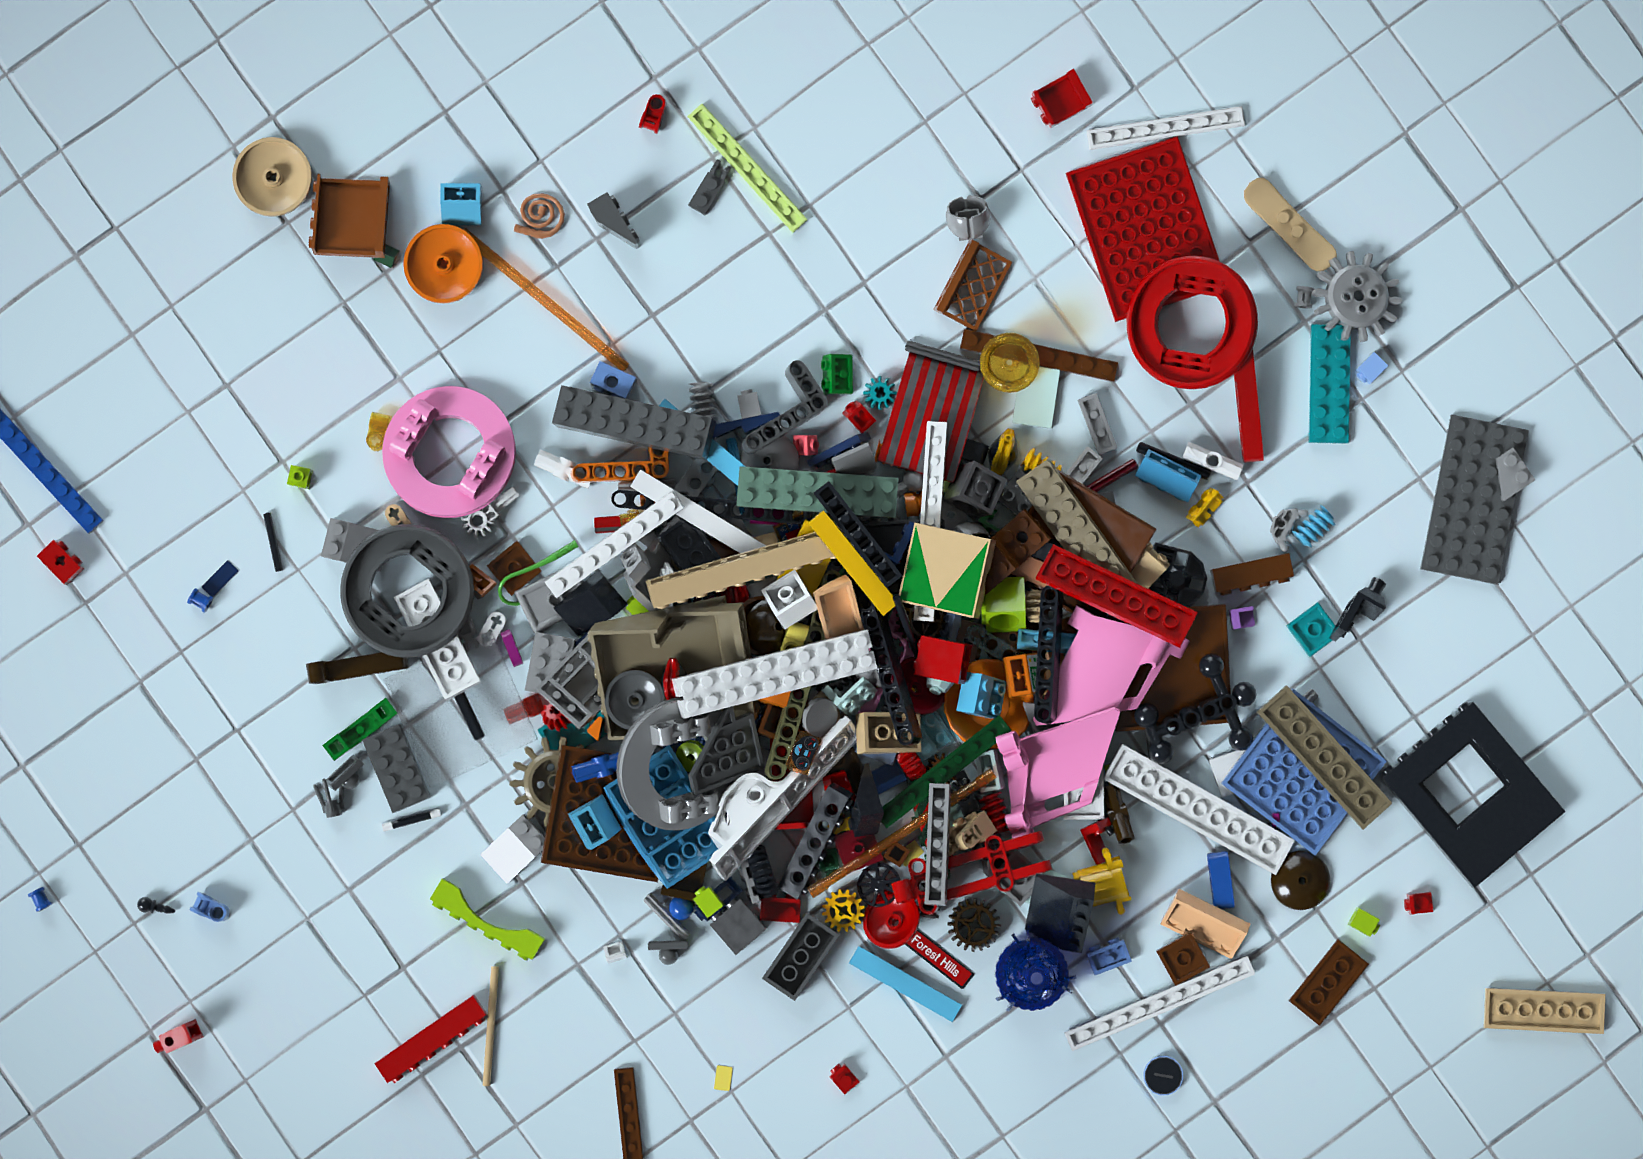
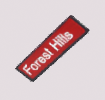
M918 929L911 940L905 944L961 989H964L974 976L973 972Z

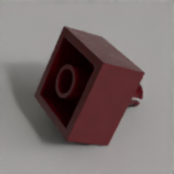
M848 830L837 834L834 840L846 874L884 860L875 835L854 837L853 830Z

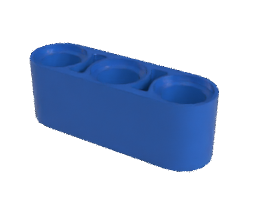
M1228 852L1207 853L1213 906L1222 910L1235 908Z

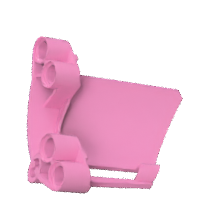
M1076 605L1067 623L1079 631L1059 669L1057 717L1051 724L1074 721L1113 707L1121 711L1137 709L1169 655L1181 659L1190 641L1185 638L1179 648L1135 626L1099 617ZM1145 663L1152 664V668L1138 695L1123 699L1140 665ZM1049 690L1044 696L1045 700L1048 699L1050 696ZM1047 709L1044 710L1042 713V718L1044 720L1047 719L1049 716V712ZM1035 717L1033 718V721L1036 726L1047 725L1045 723L1038 722L1035 719Z
M1113 707L1023 738H1019L1016 731L996 737L998 749L1003 755V761L1007 769L1011 813L1005 815V820L1009 831L1012 833V839L1034 833V827L1092 803L1106 754L1120 715V709ZM1084 787L1080 801L1050 811L1045 809L1044 804L1047 799Z

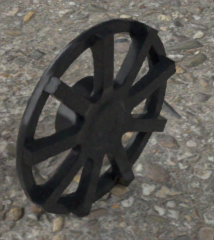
M875 863L863 869L857 882L860 898L866 904L873 907H883L895 900V896L888 901L884 892L886 890L893 892V889L888 887V883L900 881L899 874L893 867L885 863ZM879 867L887 868L882 876L879 874ZM873 868H875L876 872L875 878L868 873ZM890 871H892L896 876L894 878L885 880L886 876ZM865 875L871 879L870 883L862 882ZM861 886L871 887L867 892L862 893ZM874 892L873 901H868L866 897ZM878 894L882 895L885 903L876 904Z

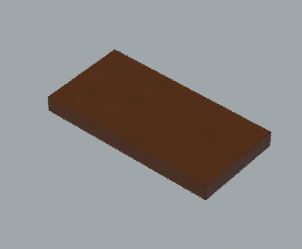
M1337 939L1288 1001L1320 1026L1369 963Z

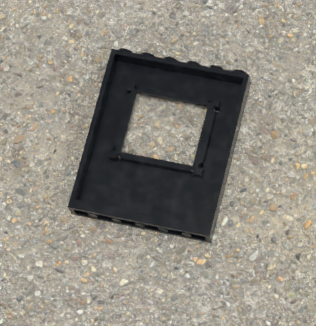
M1464 702L1457 708L1459 711L1454 716L1450 714L1442 721L1444 724L1439 729L1435 727L1427 733L1429 737L1426 740H1419L1412 746L1414 750L1409 754L1405 752L1397 758L1398 763L1395 766L1389 765L1381 772L1383 776L1380 779L1472 888H1475L1566 811L1474 702ZM1470 744L1504 786L1457 824L1423 782Z

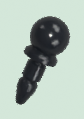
M142 897L137 902V908L143 913L150 911L153 914L154 910L166 914L175 913V909L170 906L156 904V900L152 901L148 897Z

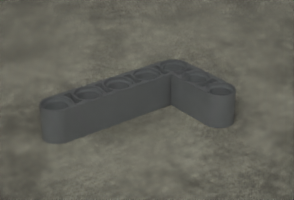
M793 361L785 370V376L800 398L801 403L750 433L742 442V449L745 453L754 454L814 418L827 407L828 401L802 361ZM792 367L797 368L800 374H794L792 372ZM802 384H807L810 387V391H805ZM813 400L818 401L821 408H816L813 405ZM797 410L803 411L805 418L799 417ZM781 420L787 421L789 427H783L781 425ZM764 430H770L773 437H767ZM748 440H754L756 447H751Z

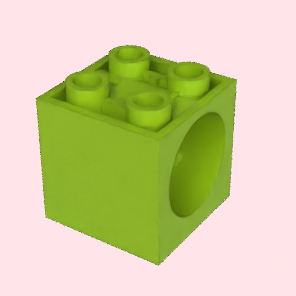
M1006 577L984 596L981 615L982 625H986V632L1018 631V629H1026L1024 577Z

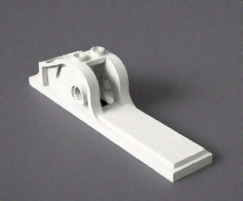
M845 716L843 719H840L818 742V747L807 770L802 771L795 766L782 781L778 782L769 781L758 773H748L742 775L727 787L719 803L720 808L715 821L712 822L708 831L709 836L719 849L713 853L709 861L722 879L726 881L857 742L856 728L848 717ZM725 813H727V823L725 820Z

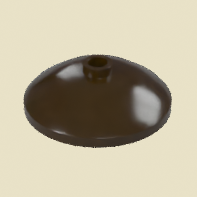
M766 599L755 604L746 618L749 642L757 652L763 655L780 651L786 632L782 625L779 631L776 630L775 625L777 623L781 625V623L776 618Z
M1307 851L1290 852L1287 854L1277 874L1271 873L1272 891L1278 901L1288 908L1294 910L1311 909L1320 904L1329 891V870L1317 855ZM1300 877L1305 878V883L1303 885L1299 884L1298 882Z

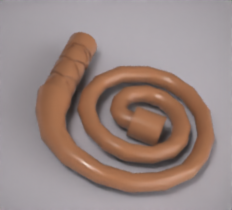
M544 193L533 194L527 197L521 204L520 212L522 219L528 225L534 228L546 227L553 221L555 216L551 203L541 199L535 200L528 207L529 216L534 220H540L545 216L547 208L544 206H539L538 216L532 212L535 205L543 204L550 209V217L541 224L531 222L526 217L524 210L526 204L534 198H545L554 202L560 212L559 222L550 231L535 230L515 224L514 232L539 239L552 237L560 230L564 223L565 213L563 206L556 198Z

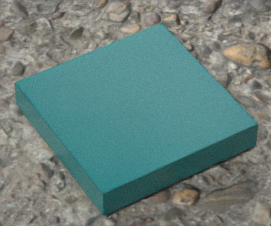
M1318 602L1286 625L1309 657L1333 641L1329 637L1336 626Z

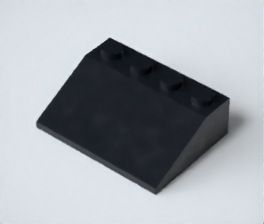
M1036 873L1025 930L1061 950L1082 953L1094 902L1095 883Z

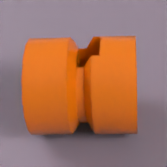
M922 491L919 494L914 492L905 493L904 501L907 517L919 516L921 513Z

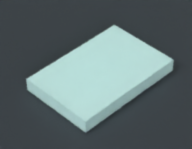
M1021 364L1012 423L1052 428L1060 370Z

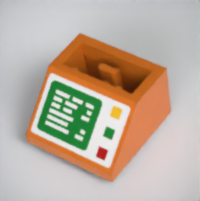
M1037 653L1003 658L1009 698L1035 694Z

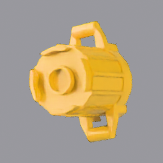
M1103 848L1102 854L1106 863L1077 870V872L1072 873L1073 879L1095 883L1093 907L1115 901V908L1118 914L1122 915L1125 913L1122 903L1131 901L1121 869L1123 868V863L1120 860V856L1111 858L1110 850Z

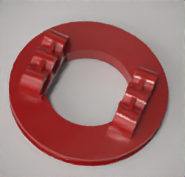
M1202 256L1178 257L1154 268L1137 286L1127 312L1128 340L1139 364L1160 382L1182 389L1208 388L1231 377L1249 357L1258 331L1257 306L1246 282L1229 266ZM1178 290L1216 296L1222 304L1226 321L1224 334L1218 345L1206 355L1168 349L1160 337L1158 327L1160 311L1166 300Z

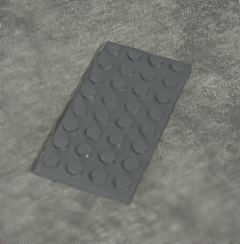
M1450 415L1420 566L1421 570L1499 585L1516 494L1505 501L1501 500L1496 458L1514 448L1523 461L1529 430Z

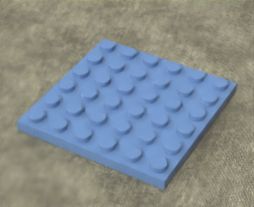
M1291 689L1373 780L1387 761L1295 689ZM1267 723L1221 782L1227 789L1313 855L1319 852L1347 815V812ZM1273 813L1280 814L1279 822L1272 818Z

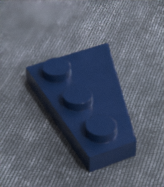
M868 432L857 434L808 459L809 467L817 466V468L828 464L827 460L860 446L862 443L871 440Z

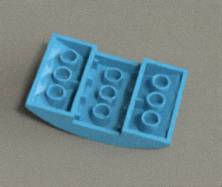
M670 745L651 756L649 776L658 794L668 799L692 792L689 776ZM617 779L603 787L614 812L634 846L667 889L709 862L713 853L719 850L708 834L712 822L715 821L714 816L706 822L689 829H660L640 819L629 809L620 793Z

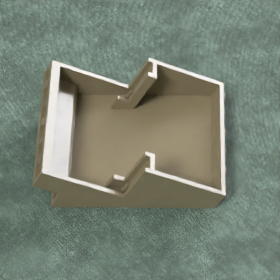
M726 595L598 622L588 631V641L592 647L591 659L595 664L594 676L598 680L597 692L602 702L601 714L604 715L605 719L604 731L608 735V740H624L628 729L618 726L611 720L605 708L604 700L607 687L619 674L631 670L643 671L653 676L661 685V678L669 658H676L687 675L752 658L743 603H727ZM634 697L631 701L632 704L637 705L639 699ZM759 700L733 706L735 717L751 712L754 715V720H756L761 712Z

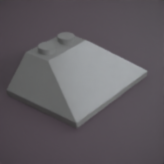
M588 635L535 688L540 695L579 729L588 724L601 711L602 704L601 697L598 696L597 692L598 680L594 676L595 664L591 659L592 647L588 641Z

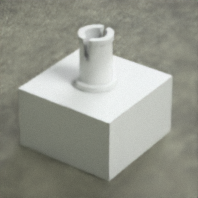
M796 570L789 572L761 590L784 629L796 622L806 620L809 614L817 610L814 599Z

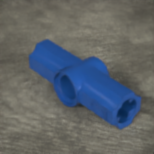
M619 752L611 755H600L592 758L590 761L571 766L575 781L578 783L594 777L601 778L613 774L617 771Z

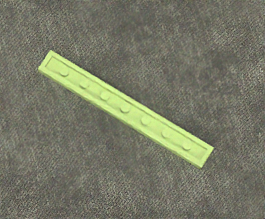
M703 104L687 116L792 233L807 221V218Z

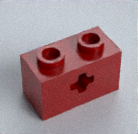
M53 539L37 557L63 584L68 585L84 569L81 566L83 562L75 554L72 556L67 551L69 547L60 540L58 542ZM59 557L65 558V559L63 560V561L65 562L64 565L59 564V563H60V560L58 559Z

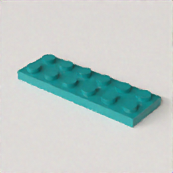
M1311 324L1308 443L1348 444L1351 335L1349 339L1343 341L1341 340V334L1344 326L1336 325L1335 328L1327 331L1324 329L1326 325Z

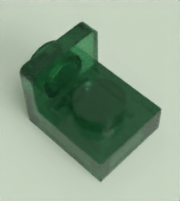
M833 847L826 849L828 854L825 860L819 863L822 880H835L842 876L837 849Z

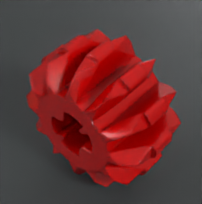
M746 585L739 587L730 586L725 591L716 593V597L726 595L727 603H744L749 599Z
M551 703L543 705L544 711L541 712L542 721L550 730L556 729L560 732L562 727L567 729V724H573Z
M916 752L898 753L896 755L898 763L909 780L914 781L926 773V768Z

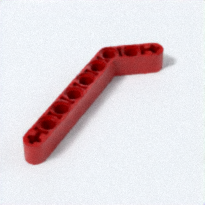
M1252 349L1245 363L1234 373L1243 463L1264 461L1254 353Z

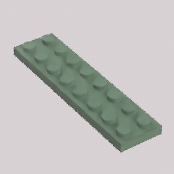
M740 466L737 507L818 513L824 510L825 513H828L813 493L829 481L855 515L896 518L898 478Z

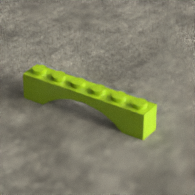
M444 878L441 879L430 897L434 907L443 910V908L450 911L449 915L457 920H460V918L467 921L466 925L475 931L479 928L484 931L483 935L492 941L496 938L501 941L500 945L509 951L513 948L519 952L517 955L526 961L534 959L545 940L544 937L530 929L508 930L487 923L469 907L461 888Z

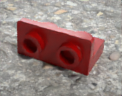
M776 894L772 897L761 899L760 920L800 923L801 899H796L789 894H785V898H779Z

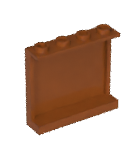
M317 174V181L313 182V192H316V198L312 199L314 218L310 219V229L313 230V236H309V248H312L313 255L385 258L390 192L389 178L380 177V181L321 178V174Z

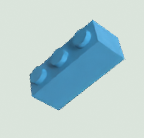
M1150 449L1147 450L1135 474L1142 482L1150 483L1160 491L1168 492L1174 495L1176 499L1189 502L1201 478V475Z

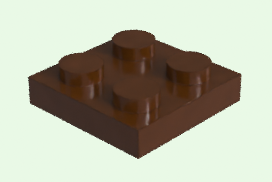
M516 541L486 566L501 582L509 574L535 564V562L520 543ZM537 568L512 577L505 582L503 587L513 596L515 591L523 588L539 575L542 570Z
M1191 932L1156 950L1175 986L1210 968Z

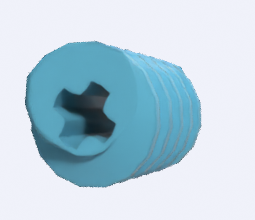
M1320 505L1321 511L1316 509L1314 511L1315 516L1309 515V521H1303L1304 527L1297 526L1299 533L1292 531L1295 538L1304 546L1312 547L1311 540L1318 542L1317 534L1322 537L1324 536L1322 529L1330 531L1328 524L1336 525L1333 516L1322 505Z

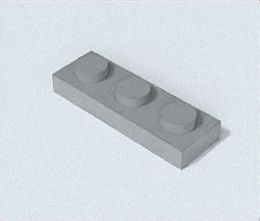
M1097 393L1077 400L1098 455L1117 449Z

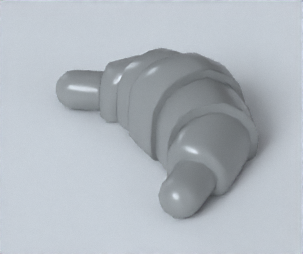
M1296 508L1282 509L1273 518L1270 533H1272L1275 542L1279 544L1283 552L1289 549L1286 543L1287 537L1293 531L1296 521L1309 515L1307 510H1298Z

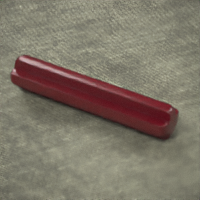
M1131 459L1087 485V487L1098 492L1137 469L1138 464L1134 459Z

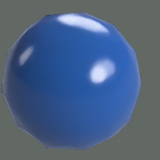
M674 897L669 904V912L677 920L688 919L694 910L691 900Z

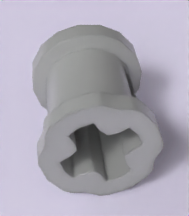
M1297 286L1298 296L1295 307L1312 308L1311 294L1314 288Z

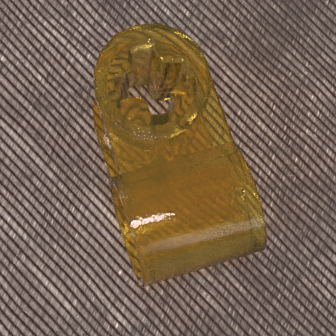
M377 412L371 413L366 443L371 450L380 451L383 449L385 433L392 420V416ZM378 437L381 442L376 443V446H374L371 440H375Z

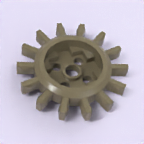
M563 736L559 740L557 750H550L549 741L546 737L541 738L543 752L538 755L534 753L532 748L525 746V753L531 758L529 764L524 765L517 761H514L512 764L517 770L524 771L522 780L513 779L509 781V786L524 787L525 793L513 800L515 805H521L529 800L533 806L527 811L526 818L531 820L536 812L541 810L545 812L543 819L545 827H547L554 789V787L550 786L549 779L552 776H556L561 745L567 744V739ZM582 744L576 746L578 748L584 749V746ZM553 764L554 770L548 771L547 766ZM539 781L544 782L543 788L537 787Z

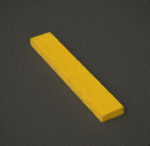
M821 511L808 522L810 527L878 611L884 616L895 607L893 595L825 511Z

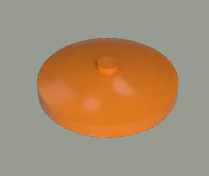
M449 224L432 225L417 233L408 244L403 262L404 273L411 288L424 299L442 304L456 302L469 295L477 286L483 270L482 253L473 237L463 229Z

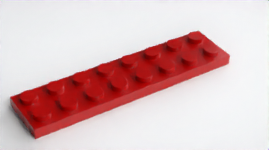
M1054 544L1035 579L1179 648L1183 644L1198 612Z

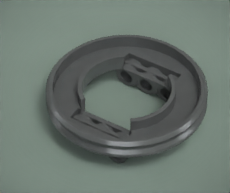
M394 525L381 529L367 537L349 557L341 578V605L353 631L372 648L395 657L410 658L424 656L446 646L464 627L473 606V576L463 553L443 534L421 525ZM403 555L413 556L439 578L443 584V596L437 611L425 622L410 627H403L372 601L371 595L372 583L378 570L389 560Z

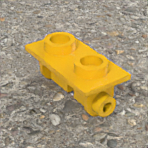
M1210 487L1202 493L1198 503L1189 509L1188 515L1185 518L1192 521L1198 528L1203 526L1211 516L1207 512L1208 508L1215 512L1223 502L1222 499L1224 497L1219 494V491Z

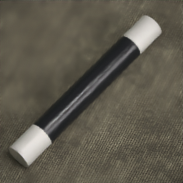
M440 809L431 810L384 823L382 828L383 831L407 826L440 817L441 812Z

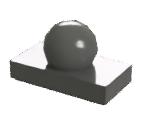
M352 755L326 779L328 787L334 791L341 785L346 789H354L358 786L360 780L356 771L364 763Z
M687 940L649 941L648 950H660L659 959L665 965H671L677 961L678 951L676 949H688Z

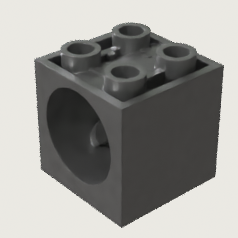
M976 461L961 464L958 467L954 483L950 482L943 501L975 519L992 515L1007 479Z
M734 898L726 905L728 909L724 913L719 911L711 918L713 922L710 924L735 955L766 930L765 925L742 898L739 900Z

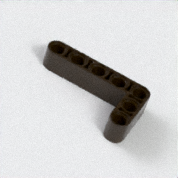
M382 652L306 664L309 684H321L409 668L408 658L395 657Z

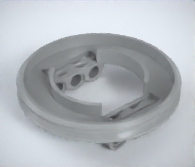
M683 697L663 701L644 712L625 735L617 759L618 787L626 805L640 819L652 826L665 830L689 829L712 818L719 811V803L727 787L736 781L734 780L697 796L690 792L668 799L662 797L654 789L649 776V764L656 746H667L678 743V741L696 738V736H702L707 741L722 713L721 710H716L689 718H681L677 700H684Z

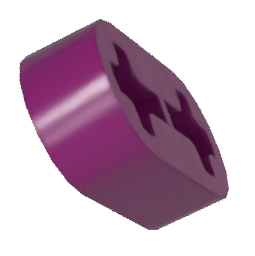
M508 629L500 632L513 666L516 667L523 664L511 630Z

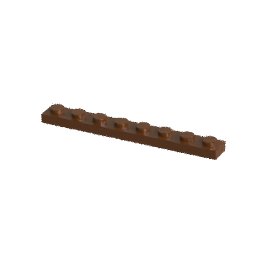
M964 329L960 349L1110 382H1114L1118 362L968 329Z

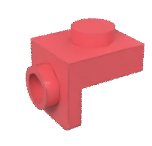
M793 435V444L798 451V455L810 456L818 454L819 442L817 435Z

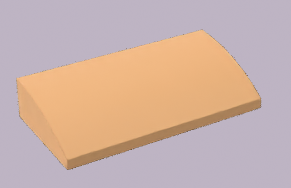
M847 575L828 582L813 593L825 639L864 630L853 585Z
M1178 889L1160 923L1181 935L1191 932L1196 942L1230 959L1233 958L1250 927V923L1181 889Z

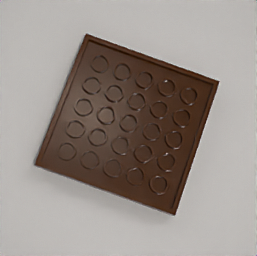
M561 745L541 863L658 882V877L640 855L620 823L603 788L617 779V771L605 777H594L578 783L573 777L571 766L590 761L592 758L600 755H611L612 753ZM603 794L621 830L606 842L590 850L584 845L568 813Z

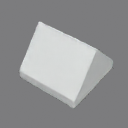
M622 941L603 947L608 964L627 958Z

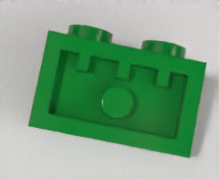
M824 355L821 361V369L823 370L821 387L824 395L853 394L852 355Z

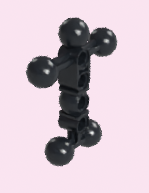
M1206 654L1199 663L1200 672L1206 678L1211 679L1217 695L1203 700L1199 705L1183 707L1178 714L1174 713V716L1165 717L1158 726L1156 723L1159 719V712L1156 706L1151 703H1143L1135 710L1134 718L1136 723L1146 728L1152 743L1149 748V755L1153 762L1165 764L1173 757V746L1169 741L1162 739V736L1167 734L1175 736L1180 734L1181 731L1195 730L1202 722H1207V719L1213 720L1222 715L1226 716L1231 729L1228 740L1233 749L1243 751L1252 744L1253 734L1250 729L1241 725L1235 708L1237 705L1242 707L1250 706L1256 699V689L1249 682H1240L1234 686L1232 695L1229 694L1221 675L1224 663L1217 654ZM1229 697L1230 704L1227 707H1223V699ZM1211 705L1212 712L1209 715H1205V707ZM1189 713H1193L1194 720L1187 723L1186 716ZM1171 721H1175V729L1169 731L1168 724Z

